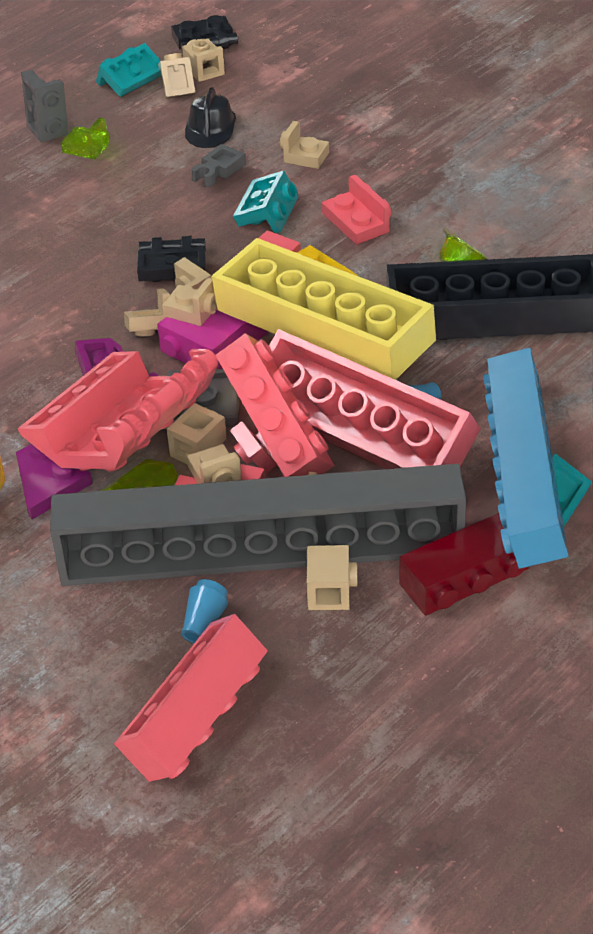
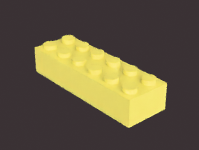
M259 238L253 240L211 276L218 311L276 334L278 329L394 380L436 341L434 305Z

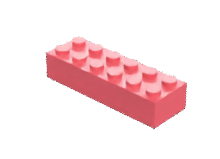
M277 330L269 344L275 355L273 361L277 368L286 374L293 386L290 390L294 397L309 412L311 418L308 421L314 431L316 430L325 441L385 469L459 464L461 466L481 430L470 412L282 330Z

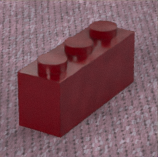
M499 513L401 555L399 561V584L421 612L427 616L440 609L449 608L455 602L475 593H482L490 586L510 577H517L528 570L529 566L519 569L514 552L506 554L501 537V529L504 528Z

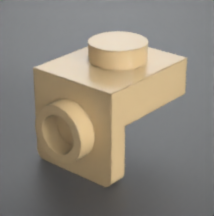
M157 289L158 309L124 312V323L129 332H134L136 336H151L155 334V330H158L157 324L165 318L163 316L162 304L170 296L165 289Z

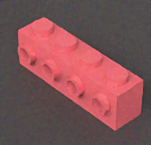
M245 333L215 355L284 477L308 475L309 471L324 474L335 466L327 453L329 447L326 441L316 430L314 431L308 421L311 418L309 412L294 397L290 390L293 386L289 378L282 370L277 368L273 361L275 355L263 339L257 341Z
M236 614L211 622L116 740L114 745L149 782L167 777L169 779L177 777L188 766L190 760L187 757L192 750L204 743L213 733L214 728L212 724L236 703L237 696L235 694L240 687L257 675L260 670L258 664L268 650Z

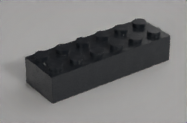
M593 254L387 264L386 287L434 305L436 339L439 340L593 332Z

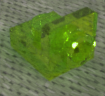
M98 118L89 129L86 127H74L61 142L62 153L95 160L109 144L110 134L106 128V120Z

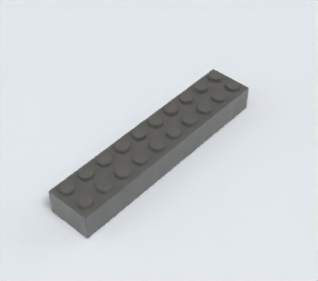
M459 464L52 495L50 532L61 586L307 567V546L349 545V562L362 563L400 560L401 555L465 528L466 495Z

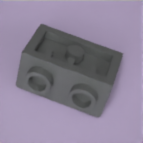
M33 70L21 72L28 128L40 142L67 135L68 123L64 83L60 79L46 83Z

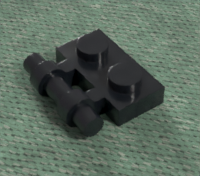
M213 15L198 21H183L180 24L171 26L172 37L181 50L182 46L187 45L189 41L194 39H209L216 47L221 46L223 49H228V45L238 44L237 33H233V28L225 15Z
M192 235L182 236L181 239L162 240V237H153L152 241L139 242L137 261L138 281L158 282L176 279L174 263L184 257L206 271L205 238L192 239Z

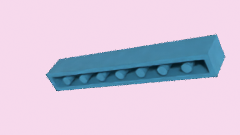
M531 348L488 358L489 373L483 374V379L487 394H485L486 403L490 413L488 415V422L492 433L490 441L495 456L492 460L498 479L495 481L500 501L498 511L504 528L501 529V537L506 554L514 552L519 569L569 557L540 379Z

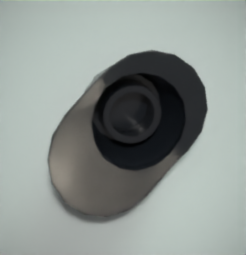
M214 87L209 88L208 94L198 96L191 102L185 128V138L196 147H217L228 141L233 133L236 114L231 110L229 100L225 96L216 94Z

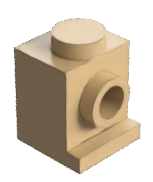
M194 39L189 41L187 45L182 46L183 58L190 57L192 75L198 82L225 74L223 48L221 46L216 47L209 39ZM208 63L211 67L203 69V64Z
M194 403L167 428L170 456L188 465L187 455L221 445L227 439L225 417Z

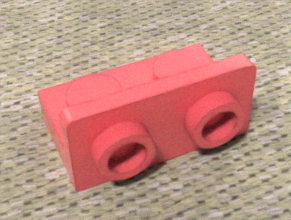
M356 175L349 177V192L339 194L322 202V213L356 245L390 232L391 208L389 203Z

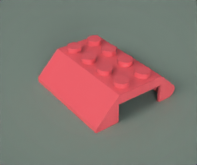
M191 349L189 351L191 361H188L182 367L183 369L180 373H174L172 376L149 377L138 351L112 352L21 425L18 431L22 437L61 468H76L81 471L105 469L108 472L118 470L127 463V458L135 451L146 447L151 442L150 438L158 431L170 426L174 422L173 418L182 410L196 403V398L208 389L218 367V359L209 349Z

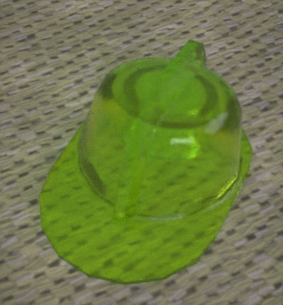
M443 228L446 237L438 254L440 262L488 259L462 238Z

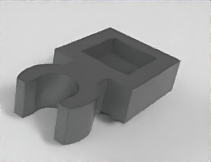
M220 144L202 157V164L192 168V181L196 182L200 178H204L205 187H211L216 183L217 177L220 176L227 179L245 166L246 154Z

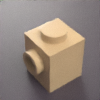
M349 545L307 546L308 610H349V587H357V562H349Z

